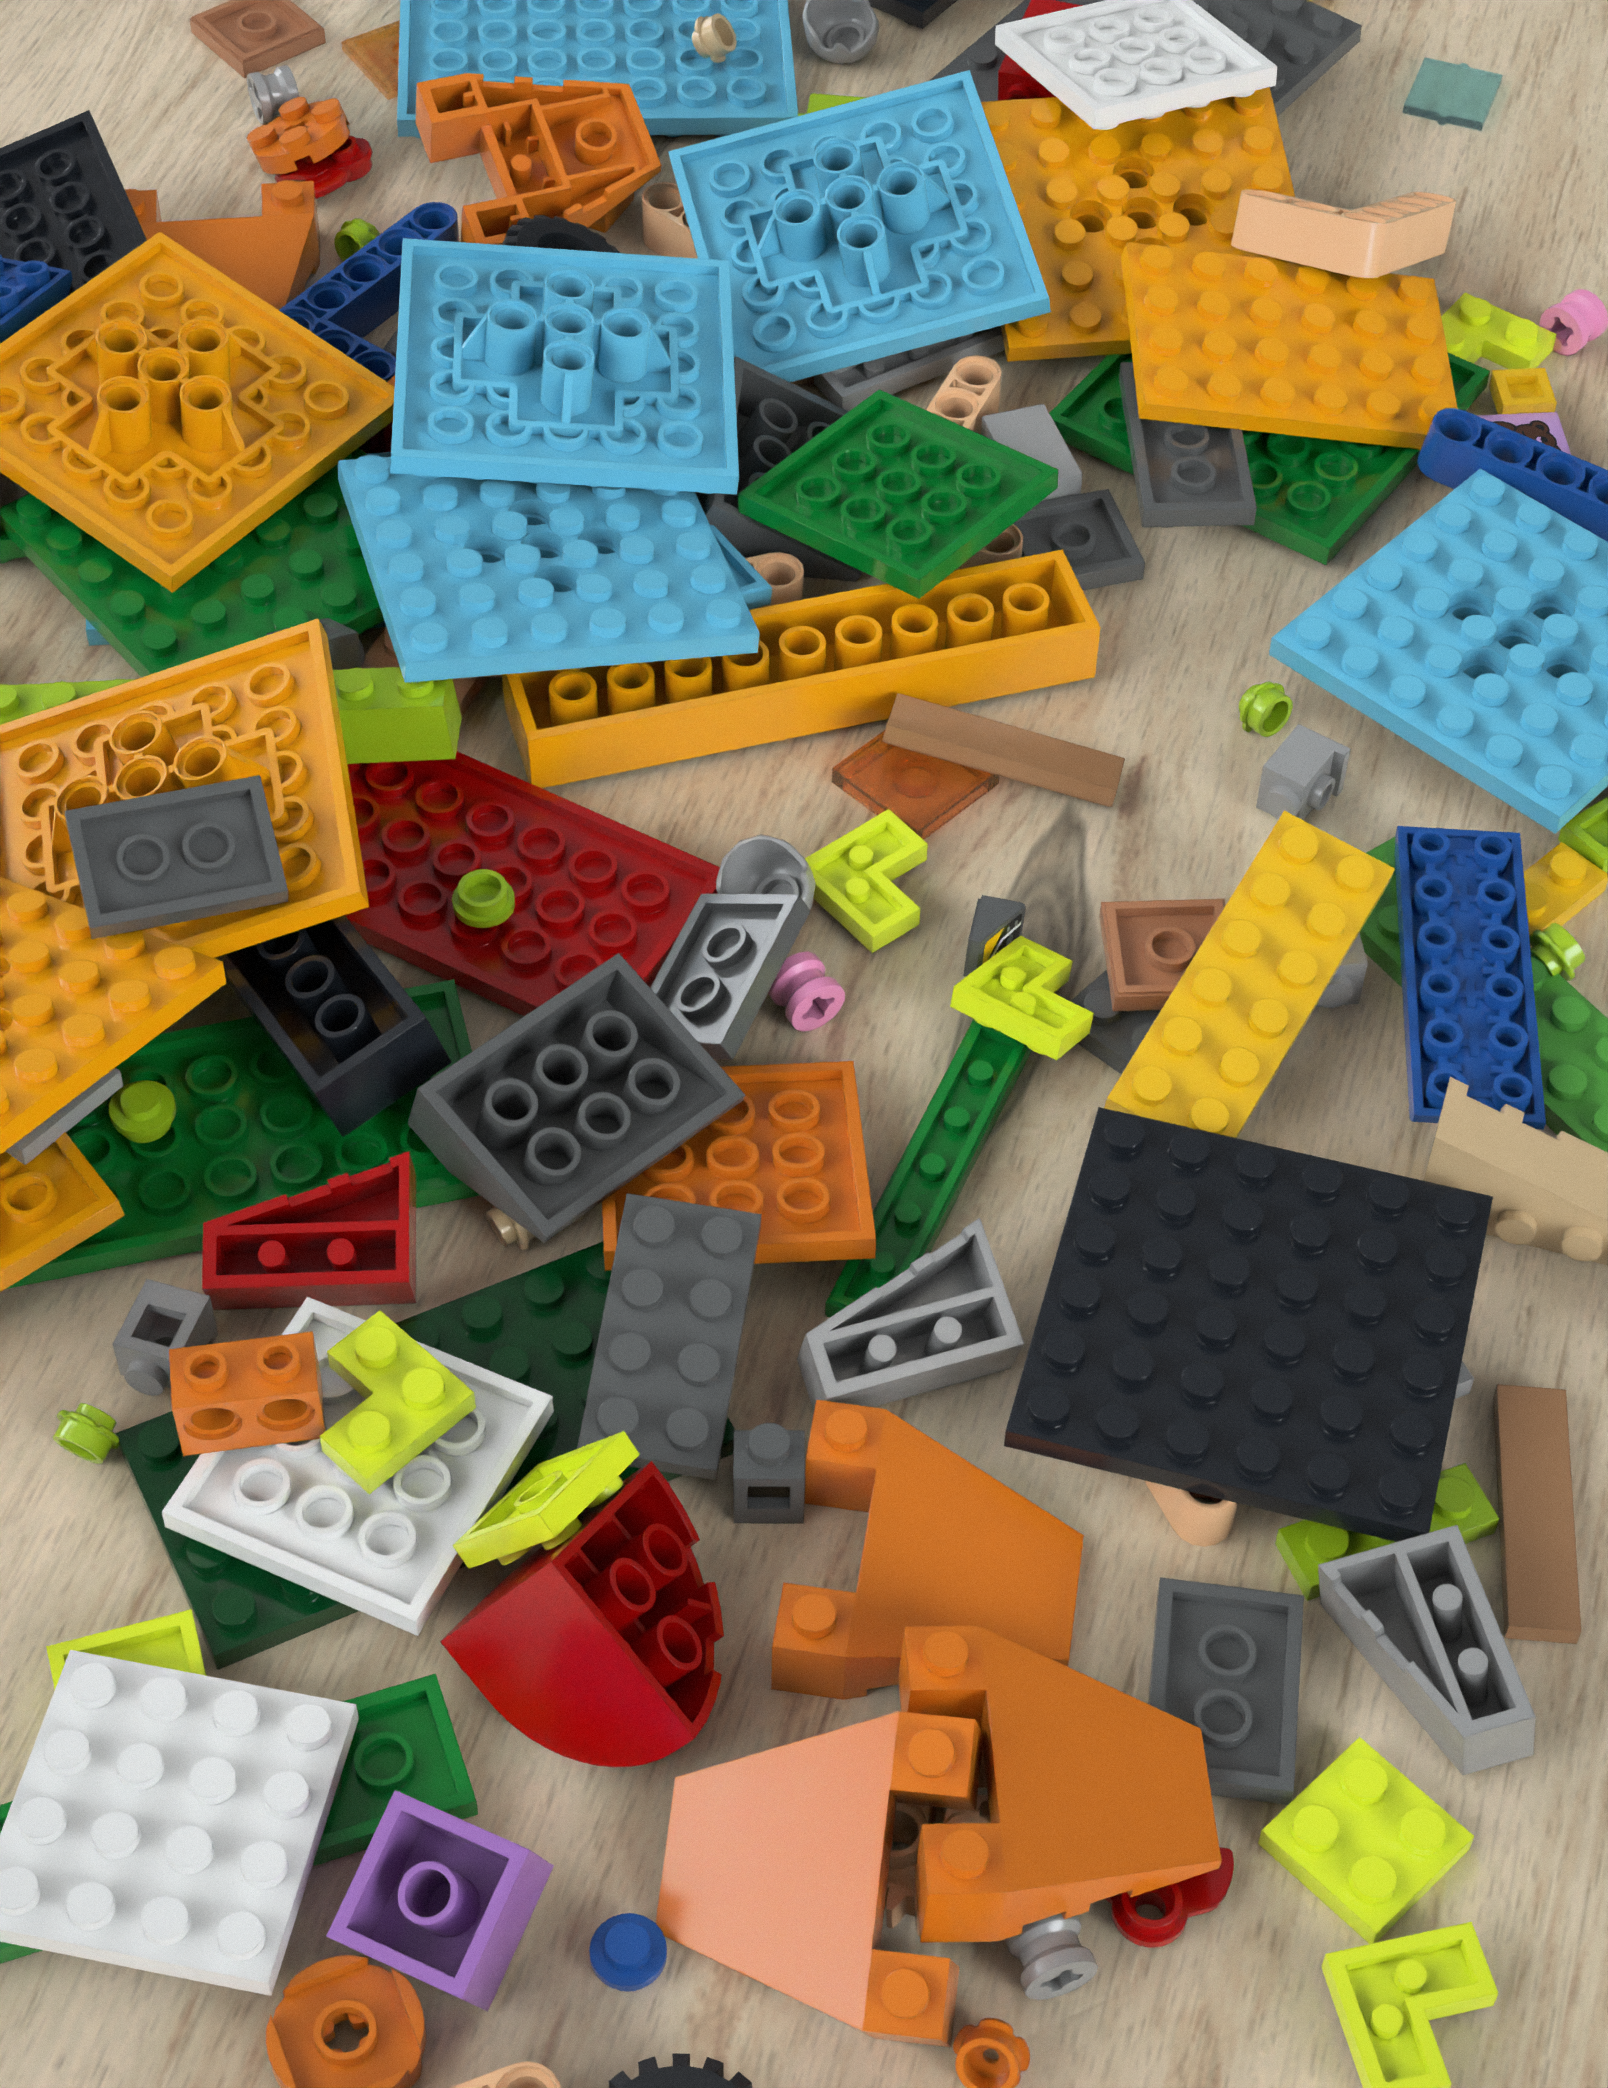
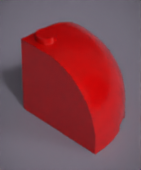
M650 1461L624 1480L622 1487L610 1498L595 1507L588 1508L577 1518L582 1525L570 1538L549 1550H545L543 1546L539 1548L496 1586L440 1641L484 1697L516 1729L531 1740L561 1756L596 1766L633 1767L648 1764L670 1755L691 1742L707 1722L721 1683L722 1674L714 1670V1643L724 1637L721 1606L716 1583L707 1582L704 1584L698 1563L691 1549V1546L700 1541L699 1536L680 1500L653 1461Z

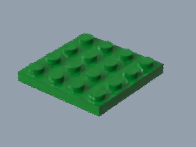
M879 389L739 492L738 508L739 513L920 599L1058 488V469Z

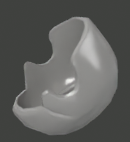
M868 0L806 1L802 15L803 26L809 47L819 57L833 63L851 64L861 60L876 44L879 21Z
M760 834L739 841L722 858L716 879L718 894L800 895L809 909L812 908L816 885L813 872L805 858L785 840Z

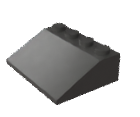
M735 356L734 371L739 463L737 495L695 492L709 524L714 525L744 558L774 552L787 553L798 558L803 564L804 577L856 582L862 575V571L739 513L738 508L739 492L849 411Z
M618 953L417 1089L407 1124L452 1175L545 1243L743 1101L745 1094Z

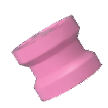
M1578 289L1566 295L1561 303L1554 304L1546 309L1541 315L1539 325L1557 334L1553 351L1560 355L1569 356L1576 354L1587 342L1597 339L1605 332L1608 325V314L1603 302L1595 294L1588 290Z
M809 951L799 952L787 957L768 992L776 1005L786 1006V1018L795 1030L802 1032L812 1031L826 1024L839 1012L845 1001V992L836 979L828 976L825 977V966L815 953Z

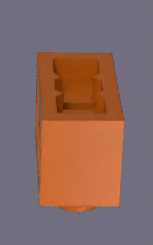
M313 1331L169 1349L172 1412L183 1456L320 1439L319 1436L326 1431L322 1379Z

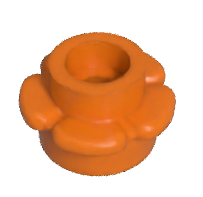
M984 2018L979 2022V2025H965L957 2033L953 2043V2050L957 2054L955 2067L960 2081L966 2088H1014L1019 2084L1021 2071H1026L1030 2064V2050L1025 2039L1016 2037L1013 2034V2027L1009 2023L997 2018ZM993 2049L998 2053L999 2057L991 2059L985 2055L984 2051Z

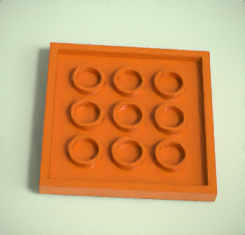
M854 1061L720 1066L745 1094L743 1101L602 1201L605 1271L612 1270L627 1193L762 1214L754 1264L875 1259L876 1234Z

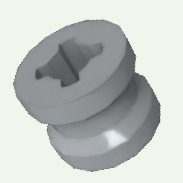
M288 65L276 67L274 73L263 75L259 72L247 75V86L251 104L261 124L271 122L275 115H279L278 110L282 104L293 98L300 97L295 78Z
M1060 1913L1024 1925L1022 1934L1005 1939L1009 1952L1014 1957L1019 1958L1024 1969L1021 1973L1020 1982L1028 1998L1042 2000L1067 1994L1080 1988L1097 1973L1098 1966L1093 1953L1088 1948L1081 1946L1078 1938L1081 1930V1922L1078 1915L1064 1919Z

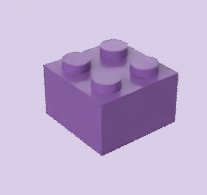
M394 1790L326 1937L488 2012L554 1865L525 1847Z

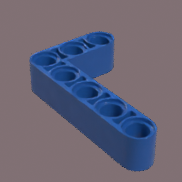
M429 202L416 207L279 309V311L388 382L395 375L396 357L363 338L399 311L403 238L460 242L458 214L449 204Z
M1445 408L1434 415L1417 460L1418 467L1425 476L1455 489L1481 468L1608 542V470L1464 410Z

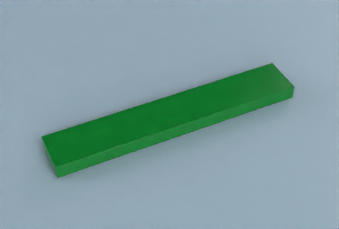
M973 1019L873 1210L876 1258L847 1260L825 1302L826 1317H832L875 1287L880 1288L907 1270L912 1262L927 1252H931L1032 1052L1027 1045L993 1028L982 1026Z

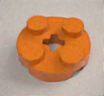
M297 97L282 104L278 110L280 116L267 125L252 130L246 139L263 172L268 174H285L298 170L294 162L310 155L313 163H316L335 152L348 139L350 130L347 125L350 124L338 99L331 98L308 104L305 97Z
M341 1955L318 1961L295 1975L284 1988V1998L276 2007L273 2019L270 2015L266 2028L267 2053L273 2074L281 2088L412 2087L421 2075L423 2068L422 2057L427 2042V2035L420 1999L406 1977L391 1968L392 1973H390L383 1967L369 1965L367 1958L354 1955ZM349 2020L350 2026L354 2030L365 2027L369 2030L368 2036L363 2037L359 2041V2047L350 2052H343L340 2048L330 2049L325 2044L335 2038L336 2031L334 2025L340 2021Z

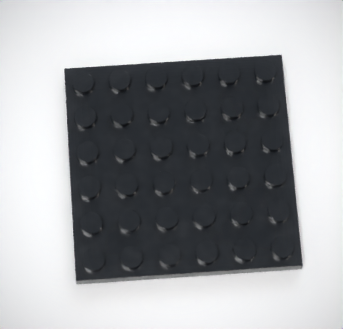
M1098 1107L1005 1431L1004 1446L1394 1542L1429 1533L1493 1196Z

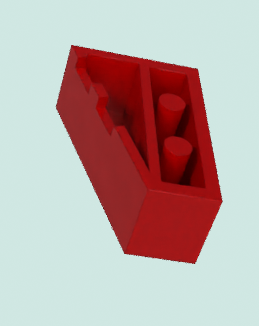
M410 1152L389 1158V1163L352 1176L345 1173L327 1179L329 1184L289 1198L284 1194L204 1222L202 1290L205 1295L210 1296L213 1310L301 1307L307 1297L329 1306L415 1304L416 1173Z

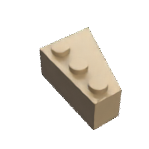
M1450 1077L1423 1181L1493 1196L1486 1235L1501 1238L1511 1244H1525L1564 1254L1578 1261H1592L1608 1266V1153L1564 1131H1561L1555 1139L1522 1123L1525 1112L1508 1104H1505L1499 1112L1466 1096L1469 1085Z

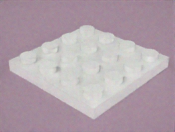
M1105 0L996 25L995 45L1093 129L1110 130L1116 128L1119 123L1139 118L1156 119L1162 117L1168 111L1185 107L1201 108L1207 106L1210 101L1231 96L1247 97L1256 90L1276 86L1277 66L1193 0Z
M307 1297L282 1335L313 1331L322 1379L326 1430H328L362 1403L365 1398L329 1367L327 1351L366 1320ZM416 1341L474 1392L476 1408L370 1495L322 1452L320 1439L203 1453L199 1456L163 1509L164 1524L168 1529L418 1636L463 1562L452 1545L502 1498L554 1412L553 1397Z
M70 1650L0 1833V1942L272 1996L359 1720L356 1704Z

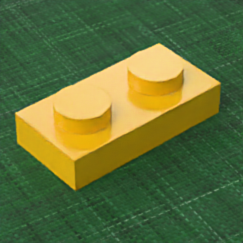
M1563 842L1559 843L1525 870L1524 883L1529 939L1535 930L1543 931L1552 923L1562 926L1602 894L1606 889L1608 873Z

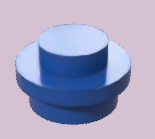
M625 1913L607 1919L597 1928L590 1942V1962L594 1973L605 1985L616 1990L631 1992L650 1985L659 1977L666 1964L667 1945L664 1934L655 1922L643 1915Z

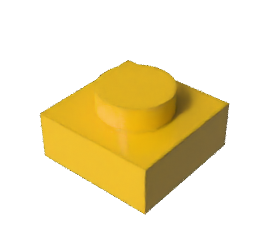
M1545 368L1492 370L1489 389L1497 414L1555 412L1557 402Z

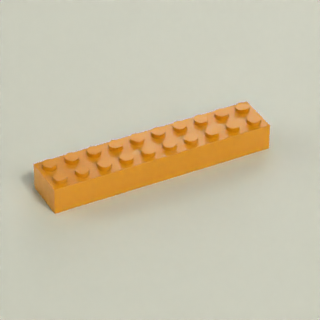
M1062 549L955 570L920 599L886 583L751 609L749 611L760 633L758 653L503 674L502 680L505 710L528 781L540 788H546L889 719L897 693L950 707L1094 678L1101 627Z

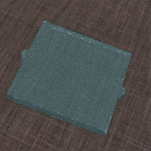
M1425 57L1405 101L1403 113L1435 120L1439 125L1448 123L1482 131L1500 88L1503 75L1471 68L1466 63L1457 65Z

